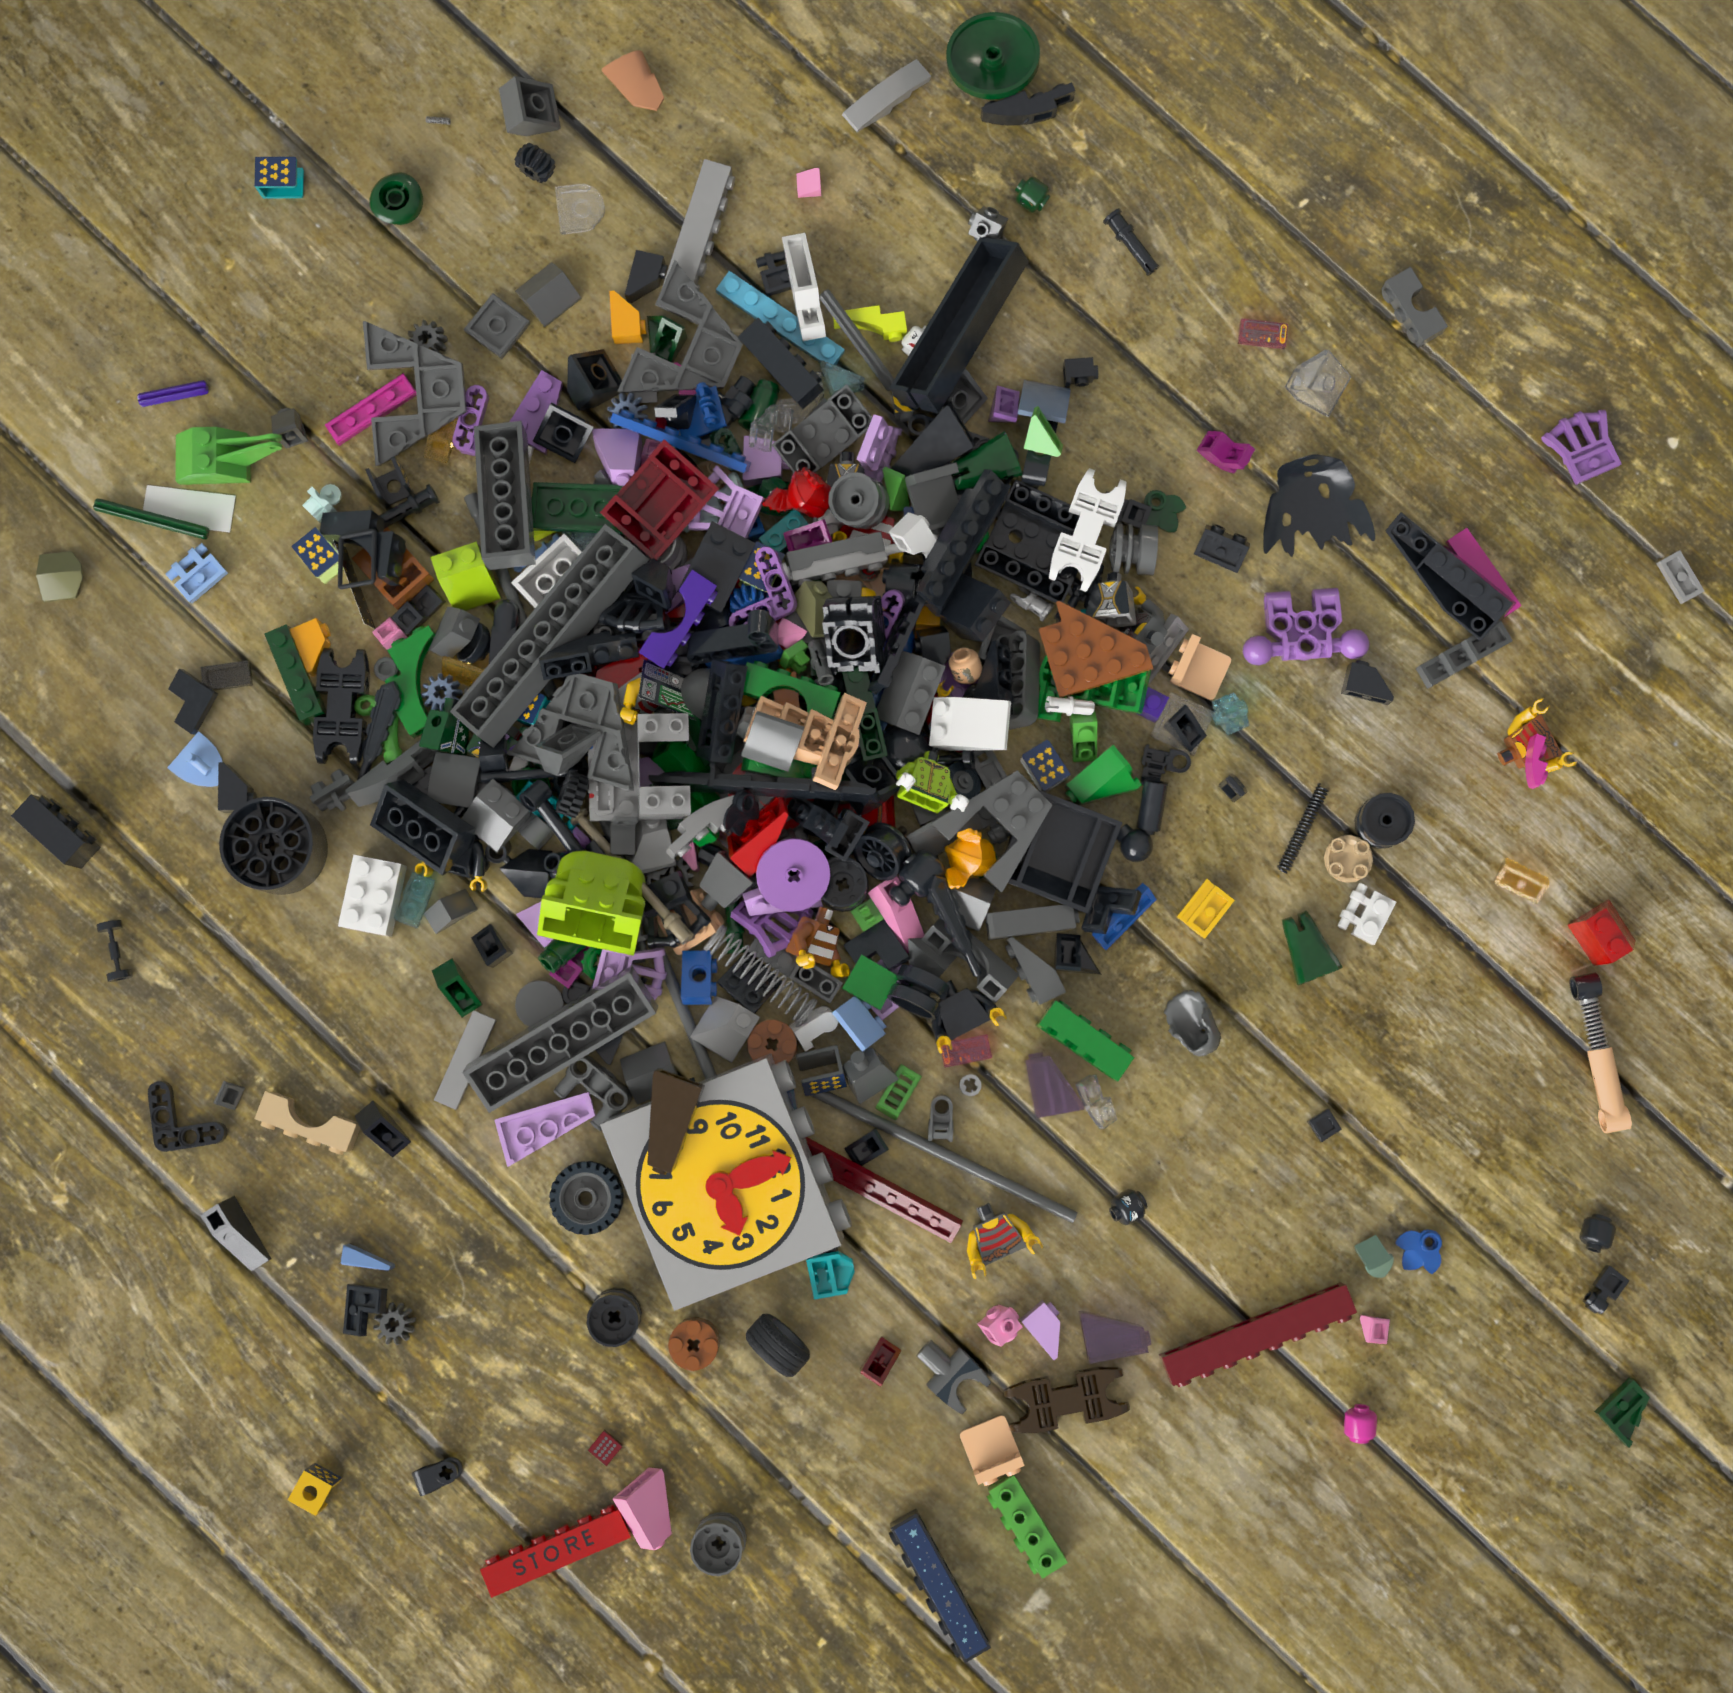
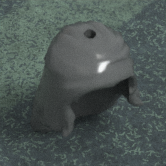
M1184 990L1167 1002L1164 1014L1167 1016L1168 1025H1170L1168 1031L1173 1037L1178 1039L1195 1056H1206L1217 1050L1221 1041V1033L1217 1028L1208 1004L1200 992L1195 993L1194 990Z

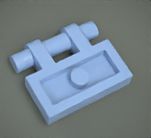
M203 543L196 548L192 547L187 551V556L179 562H174L171 565L172 568L165 573L171 581L178 575L181 577L174 585L191 604L228 574L211 553L203 559L202 555L208 551ZM196 562L197 565L187 573L185 569Z

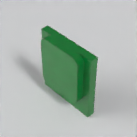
M861 954L842 989L874 1008L881 1010L888 998L887 995L891 986L896 984L898 979L896 974Z

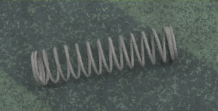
M721 925L716 931V933L713 934V936L706 943V945L704 946V950L706 949V951H708L718 940V942L710 952V955H712L730 936H732L728 944L726 945L725 949L718 957V961H720L724 957V955L738 942V946L736 947L735 951L725 964V967H727L745 948H747L742 958L740 959L736 967L733 969V973H735L736 970L751 955L754 954L747 968L740 976V979H742L755 964L762 960L757 970L748 982L749 985L767 966H769L764 977L755 988V991H757L761 987V985L772 974H774L777 971L772 982L770 983L766 991L763 993V997L773 988V986L776 983H778L782 978H784L779 989L770 1000L771 1003L788 985L792 983L790 989L788 990L787 994L785 995V997L783 998V1000L777 1008H780L783 1005V1003L794 992H796L799 989L797 996L795 997L794 1001L787 1009L785 1014H787L798 1001H800L805 995H807L802 1006L800 1007L796 1015L792 1018V1020H795V1023L801 1024L806 1019V1017L811 1013V1011L817 1004V1000L813 998L806 1004L809 998V993H805L799 997L802 989L801 987H797L791 992L794 986V981L788 982L783 987L787 975H783L776 980L779 974V969H775L768 975L772 963H768L763 968H761L764 962V957L759 958L753 963L757 955V951L751 952L744 959L749 950V945L744 946L742 949L738 951L742 943V939H738L729 947L734 938V933L729 934L725 939L722 940L727 931V927Z

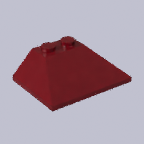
M664 439L600 513L651 559L657 560L719 488Z

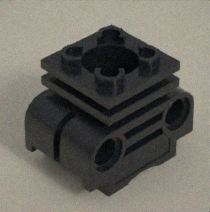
M881 596L827 598L823 605L824 620L822 624L826 641L828 667H831V673L837 674V672L854 671L856 665L859 671H875V673H880L884 658L883 647L885 645L884 642H886Z

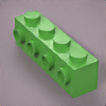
M1006 1475L988 1486L990 1494L987 1498L994 1509L999 1508L1003 1516L1000 1519L1007 1531L1013 1530L1016 1535L1013 1541L1021 1553L1023 1551L1027 1553L1030 1559L1026 1562L1034 1575L1039 1573L1043 1579L1068 1563L1065 1555L1015 1475Z

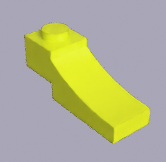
M879 305L845 310L858 329L880 334L883 336V340L897 342L902 340L907 334L904 311L881 314ZM833 318L834 329L841 328Z

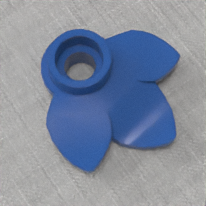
M1427 1229L1418 1233L1410 1230L1401 1234L1395 1241L1398 1247L1405 1250L1402 1256L1403 1269L1415 1270L1424 1266L1430 1274H1433L1440 1267L1442 1259L1439 1250L1442 1246V1239L1436 1231ZM1431 1237L1433 1241L1430 1246L1425 1245V1239Z

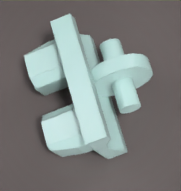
M332 484L325 485L321 489L320 494L313 487L307 491L311 497L302 506L317 521L321 523L322 513L337 512L333 505L339 503L342 497L341 491L337 486Z

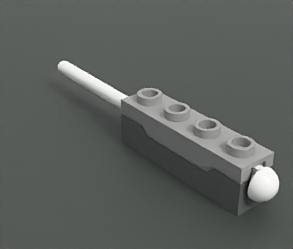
M881 532L787 552L785 555L786 563L784 562L782 565L788 580L791 581V585L798 584V587H801L804 581L821 579L822 582H826L827 580L836 579V575L845 574L846 577L857 575L859 570L867 568L869 571L880 570L883 568L882 565H885L888 555L904 551L899 550L896 543L884 546Z

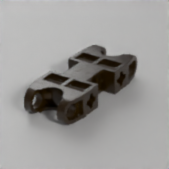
M1094 1367L1074 1371L1076 1384L1051 1388L1048 1376L1024 1380L1003 1390L1005 1398L1016 1397V1399L1024 1400L1028 1404L1026 1415L1019 1418L1020 1421L1010 1424L1011 1432L1040 1433L1059 1429L1056 1416L1082 1412L1085 1424L1109 1420L1130 1410L1129 1402L1117 1403L1116 1400H1110L1105 1395L1107 1386L1114 1382L1115 1378L1124 1375L1123 1369L1118 1367ZM1087 1376H1088V1379H1089V1384H1090V1390H1091V1392L1089 1391V1385H1088ZM1038 1385H1040L1042 1401L1040 1399ZM1091 1399L1093 1400V1406H1094L1095 1415H1094V1412H1093V1407H1092V1401H1091ZM1042 1408H1044L1047 1424H1045Z

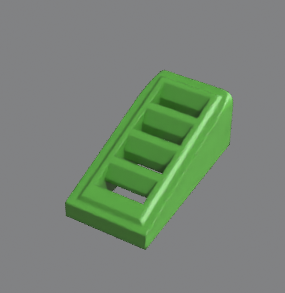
M902 1064L895 1074L898 1078L902 1074L912 1080L913 1083L909 1084L899 1078V1080L886 1088L875 1107L876 1110L895 1121L922 1077ZM895 1083L907 1089V1093L895 1087ZM892 1092L897 1096L901 1097L903 1100L900 1102L899 1100L890 1096L889 1093ZM885 1100L898 1107L897 1110L885 1104Z

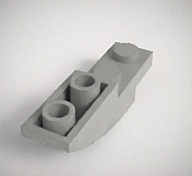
M734 795L714 801L700 808L679 823L677 830L682 835L666 851L672 860L677 855L683 857L692 848L689 844L695 839L698 841L703 839L709 833L707 828L714 834L720 829L723 832L726 831L723 826V819L726 810L732 804Z

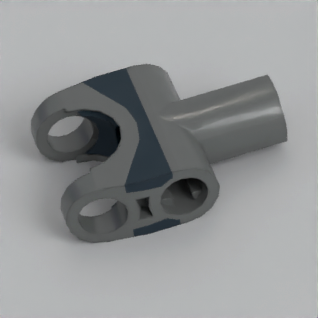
M930 1340L916 1355L935 1373L926 1383L928 1388L945 1404L960 1414H964L967 1410L956 1394L960 1382L966 1379H973L977 1382L980 1381L986 1387L992 1383L980 1366L960 1347L949 1357L937 1344Z

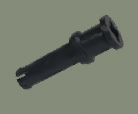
M1118 208L1111 212L1103 220V223L1109 225L1116 235L1115 239L1124 243L1146 272V275L1149 276L1155 272L1154 269L1157 270L1160 266L1133 233V225L1127 223L1121 215V209Z
M428 484L422 491L414 495L412 493L409 494L408 500L380 514L379 516L385 519L384 529L414 512L416 514L422 513V509L433 503H440L432 486Z

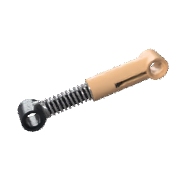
M1596 972L1573 976L1569 981L1571 994L1576 1001L1579 1000V1005L1583 1006L1581 1007V1010H1583L1582 1014H1584L1582 1018H1585L1583 1022H1586L1584 1025L1587 1027L1585 1030L1588 1031L1586 1035H1589L1587 1039H1590L1588 1043L1591 1046L1589 1048H1592L1587 1051L1600 1109L1598 1112L1600 1127L1605 1134L1631 1129V1116L1624 1104L1613 1049L1606 1045L1608 1041H1605L1607 1037L1604 1036L1606 1034L1603 1032L1605 1028L1602 1027L1604 1024L1601 1023L1603 1022L1601 1019L1602 1015H1600L1601 1011H1599L1601 1007L1598 1006L1600 1004L1598 997L1602 995L1600 977Z

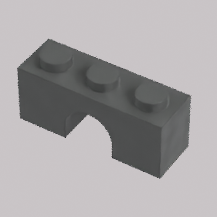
M1409 267L1388 279L1381 290L1384 300L1390 303L1395 310L1396 319L1405 326L1409 340L1419 348L1442 335L1448 326L1436 307L1423 312L1415 309L1412 305L1411 298L1418 295L1423 286L1412 268Z

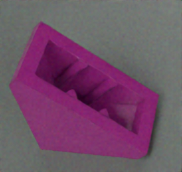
M825 519L783 533L789 552L832 542Z

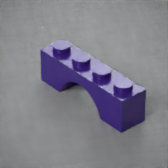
M691 570L678 590L685 602V615L682 622L669 632H651L639 653L663 669L666 665L671 667L678 656L675 650L679 644L682 646L686 644L691 636L688 630L692 624L696 626L699 624L705 614L701 610L706 603L711 605L718 592L715 591L717 586L694 570Z

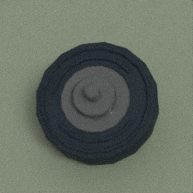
M956 762L947 766L950 770V779L957 794L963 795L969 800L980 793L981 780L975 769L966 770L963 762Z

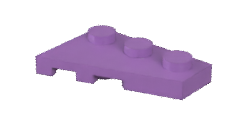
M541 370L510 422L522 421L527 433L528 445L547 455L548 449L533 442V439L551 402L556 405L559 404L563 383Z

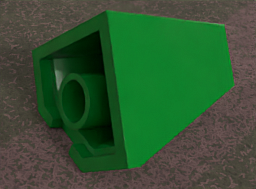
M1112 745L1067 783L1064 788L1067 790L1065 792L1066 797L1072 803L1077 802L1079 806L1134 792L1142 784L1137 777L1134 779L1131 777L1133 774L1132 767L1118 749Z

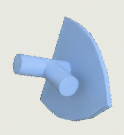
M198 731L167 768L188 783L197 786L214 787L218 786V762L223 761L217 748Z

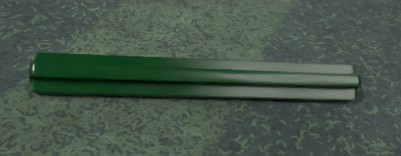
M99 498L94 501L93 509L98 512L200 539H207L210 529L202 525Z

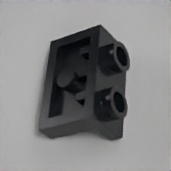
M1213 523L1210 526L1206 524L1194 555L1238 573L1250 548L1247 538L1238 533H1234V535L1225 532L1226 529L1220 525Z

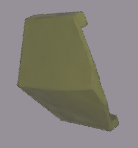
M72 551L39 555L36 577L43 601L68 600L78 597V590L83 580L82 564Z

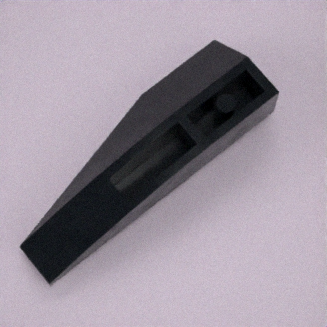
M1400 512L1385 530L1442 610L1478 640L1481 641L1516 604L1514 600L1404 513Z

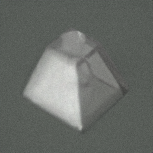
M1324 350L1298 365L1286 383L1285 388L1300 403L1329 417L1349 383L1351 376L1329 350Z

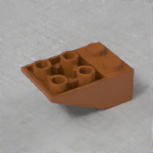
M387 527L386 529H384L383 532L390 531V530H389V528ZM363 548L351 559L371 579V556ZM406 548L399 585L390 586L378 578L377 571L376 581L373 584L399 610L406 601H411L426 584L429 585L433 582L434 578Z

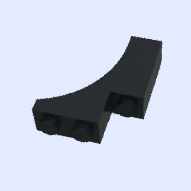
M372 510L322 513L320 533L331 544H334L333 539L339 542V537L343 534L375 529L377 531V576L390 586L399 585L400 576L402 575L403 556L406 551V540L394 531L383 532L385 519ZM372 534L344 539V544L365 548L372 558Z

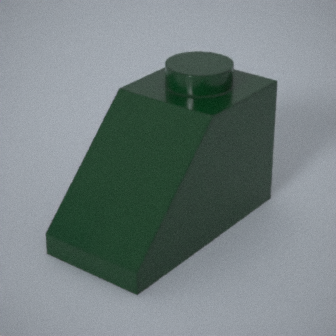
M453 958L431 970L438 988L462 1018L483 1005L466 975Z

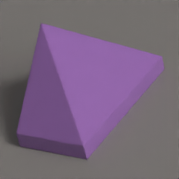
M997 386L988 422H1016L1020 392Z

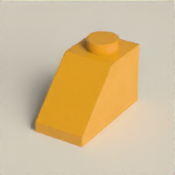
M610 291L611 327L614 343H643L642 334H647L646 321L642 320L639 311L617 292Z
M315 618L289 629L305 669L313 677L317 676V668L323 649L330 648L331 645L328 639L331 633L327 624H322V622Z

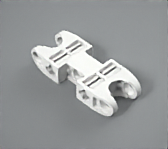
M1090 468L1079 483L1069 512L1080 516L1073 536L1061 532L1052 556L1049 579L1055 581L1057 574L1061 573L1064 568L1069 566L1077 568L1081 574V581H1083L1080 590L1085 592L1096 577L1106 552V548L1095 545L1103 524L1112 528L1115 527L1124 503L1127 483L1120 479L1118 487L1115 486L1110 493H1101L1097 491L1094 485L1095 479H1093L1095 470Z

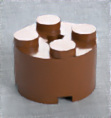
M766 1020L759 1023L753 1028L748 1038V1051L753 1060L771 1053L775 1064L784 1060L789 1064L795 1057L798 1048L797 1037L791 1027L779 1020ZM768 1039H778L779 1043H777L778 1049L776 1051L774 1049L768 1050Z
M698 1317L687 1318L680 1322L671 1333L668 1343L669 1353L673 1361L681 1368L689 1371L700 1370L711 1364L716 1357L720 1347V1338L717 1328L709 1320ZM689 1339L693 1341L698 1339L700 1341L698 1344L699 1349L697 1347L691 1348L689 1346L691 1343Z

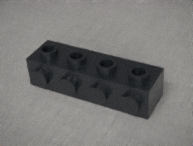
M758 317L738 338L797 404L804 409L824 391L819 384L822 380L813 370L808 372L804 366L807 363L798 353L794 356L789 351L792 347L783 337L779 340L774 335L777 330L769 321L763 323Z

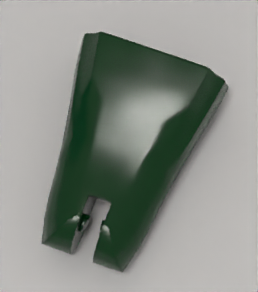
M1005 431L953 462L957 463L959 472L952 474V476L970 471V473L954 481L957 490L975 487L984 469L992 470L1000 480L1023 475L1019 461Z
M1307 910L1297 914L1298 921L1303 930L1299 932L1291 916L1282 920L1298 986L1343 968Z

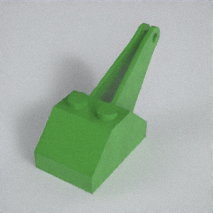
M220 427L189 428L176 434L175 481L180 485L251 483V464L275 451L281 450L282 444L278 442L282 441V436L279 434H266L250 437L245 432Z

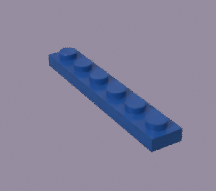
M621 409V412L612 414L610 422L661 442L665 439L671 446L741 473L749 471L751 462L746 460L745 455L733 452L732 455L723 452L724 448L711 443L708 446L702 444V439L692 435H688V437L679 435L680 431L668 426L665 429L657 426L656 421L644 418L642 421L634 418L635 414L624 409Z

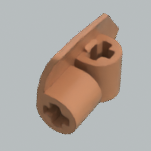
M642 51L630 52L602 68V73L633 106L658 111L664 96L654 73H651Z

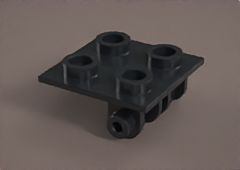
M751 955L733 973V969L742 958L741 956L717 983L744 1008L755 1014L763 1003L780 987L783 981L780 980L763 997V993L772 982L775 974H772L755 991L768 968L766 967L748 985L749 980L761 961L755 964L740 979V976L754 955Z

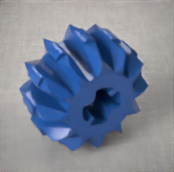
M742 583L741 588H734L733 594L730 595L731 613L733 614L768 598V593L751 585L745 586ZM762 606L758 609L769 611L766 606Z

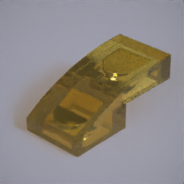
M458 418L431 435L428 434L423 458L443 463L448 462L454 446L452 440Z

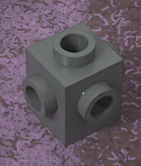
M983 206L978 212H973L968 223L971 225L968 234L973 236L976 241L980 237L1000 240L1008 218L1000 215L992 207Z

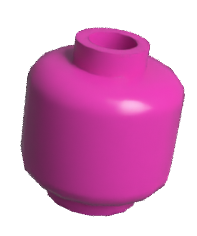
M1355 1404L1354 1408H1350L1345 1412L1344 1433L1350 1437V1441L1366 1444L1376 1437L1377 1415L1372 1410H1369V1406Z

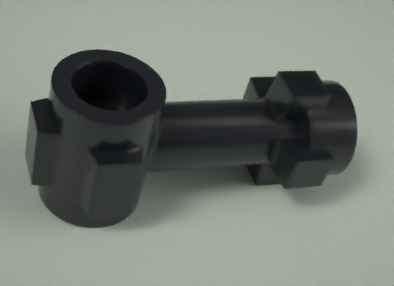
M1074 585L1068 592V595L1071 597L1067 605L1074 609L1079 601L1084 602L1086 598V592L1080 590L1081 586ZM1058 611L1054 617L1056 623L1061 622Z

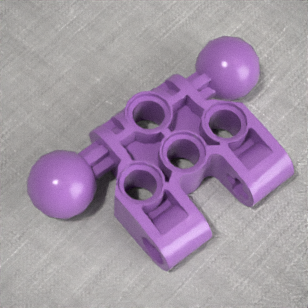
M1338 588L1312 590V612L1301 611L1295 613L1292 609L1290 591L1265 593L1266 632L1279 642H1270L1266 637L1257 635L1250 637L1243 645L1244 658L1250 664L1259 666L1266 664L1270 661L1271 657L1281 656L1282 661H1306L1317 658H1331L1332 653L1341 652L1347 658L1358 659L1367 653L1370 642L1367 635L1357 629L1346 631L1340 638L1331 637V634L1342 622L1341 604ZM1329 618L1333 622V626H1325L1322 619ZM1298 621H1307L1309 628L1300 627ZM1274 622H1282L1285 625V630H1278ZM1307 643L1311 646L1312 650L1305 652L1301 649L1300 644Z

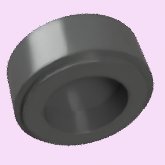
M382 657L374 665L375 675L384 682L393 675H399V669L390 657Z

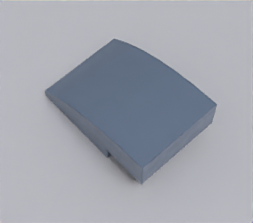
M1024 380L1018 414L1032 417L1034 408L1039 406L1047 420L1065 423L1071 389Z

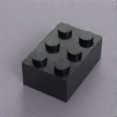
M31 794L11 817L64 865L82 869L101 848L95 842L97 838L88 830L83 831L78 827L80 822L70 814L65 815L61 811L63 807L52 798L49 800L43 795L39 797Z

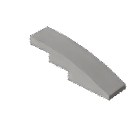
M916 59L863 95L846 109L842 116L856 132H859L888 115L894 106L908 99L912 91L928 83L931 75Z

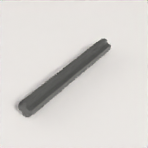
M825 290L819 295V299L885 389L891 391L890 386L894 381L893 376L831 291Z

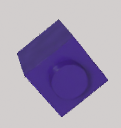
M1148 687L1143 712L1138 715L1156 723L1169 697Z

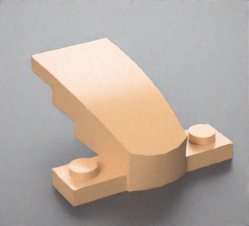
M844 693L834 720L813 709L808 713L786 702L783 706L761 696L757 702L744 742L747 740L757 711L804 726V731L793 759L818 765L813 781L836 790L839 787L845 767L851 762L858 748L860 738L858 728L867 702Z

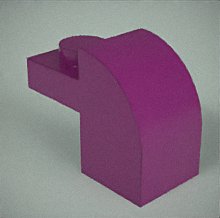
M1208 431L1196 451L1213 465L1235 474L1237 469H1244L1250 462L1255 449L1250 444L1234 443L1223 432Z

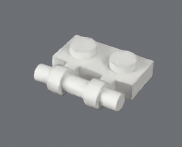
M1359 883L1356 890H1353L1350 894L1351 900L1346 910H1342L1340 914L1341 919L1337 926L1346 930L1349 923L1355 925L1351 933L1352 935L1371 945H1375L1396 902L1376 891H1373L1370 898H1367L1364 894L1368 887ZM1359 904H1362L1365 908L1360 917H1357L1354 913Z

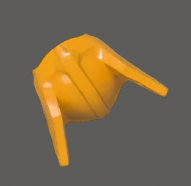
M971 828L957 832L958 838L953 843L945 846V852L951 867L946 869L945 874L950 889L964 887L970 876H983L997 861L993 845L987 839H981V832Z

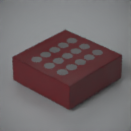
M604 1429L588 1451L607 1466L623 1447V1444Z

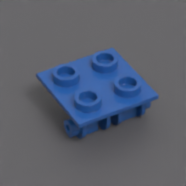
M704 382L698 383L695 389L696 394H694L697 400L691 426L689 429H679L681 436L688 437V435L700 437L727 426L716 385L710 388Z

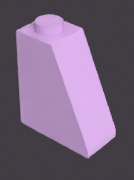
M593 429L595 450L612 485L624 486L640 468L643 448L641 434L629 429Z

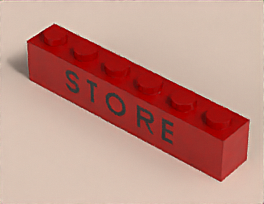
M614 1504L601 1509V1514L592 1517L591 1514L581 1517L577 1520L578 1524L569 1527L568 1524L556 1528L553 1535L548 1537L545 1534L539 1535L531 1540L532 1544L523 1547L522 1544L510 1548L507 1555L500 1557L499 1554L487 1558L485 1560L486 1564L482 1566L480 1571L490 1597L493 1598L629 1539L632 1536V1532L618 1507H615Z

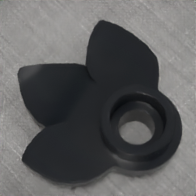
M740 789L734 795L732 804L726 810L723 819L724 829L728 830L731 828L740 837L743 835L749 819L756 820L759 818V804L755 801L754 795L749 790Z

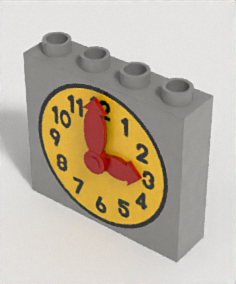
M771 1053L698 1082L705 1085L676 1167L671 1174L668 1172L666 1175L656 1173L652 1170V1166L647 1165L651 1101L612 1116L600 1124L674 1311L841 1246L844 1239L842 1230L852 1227L851 1219L843 1200L838 1199L831 1202L824 1184L833 1181V1175L824 1153L812 1156L805 1139L815 1134L808 1111L805 1106L794 1110L787 1091L796 1088V1082L790 1066L786 1060L775 1064Z

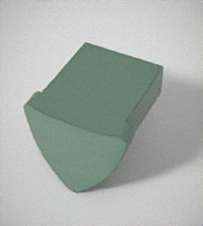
M1376 1235L1354 1246L1355 1251L1365 1265L1366 1271L1371 1276L1384 1278L1392 1268L1394 1257L1391 1253L1388 1254Z

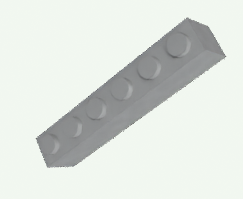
M704 159L665 280L674 260H676L690 280L696 284L698 290L700 289V285L697 284L699 278L705 275L707 268L705 263L707 255L710 256L713 251L714 242L712 238L714 233L718 234L721 225L719 217L721 212H725L727 208L728 198L726 196L728 190L732 191L735 183V177L730 166Z

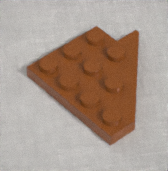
M1061 601L1056 602L1061 622L1039 628L1060 698L1153 670L1146 644Z

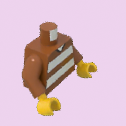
M820 906L815 919L806 916L801 918L797 928L792 933V938L786 948V952L796 955V963L804 969L813 968L815 962L827 966L833 964L831 968V975L833 977H847L850 975V968L846 963L840 964L841 958L837 950L839 928L829 924L833 910Z

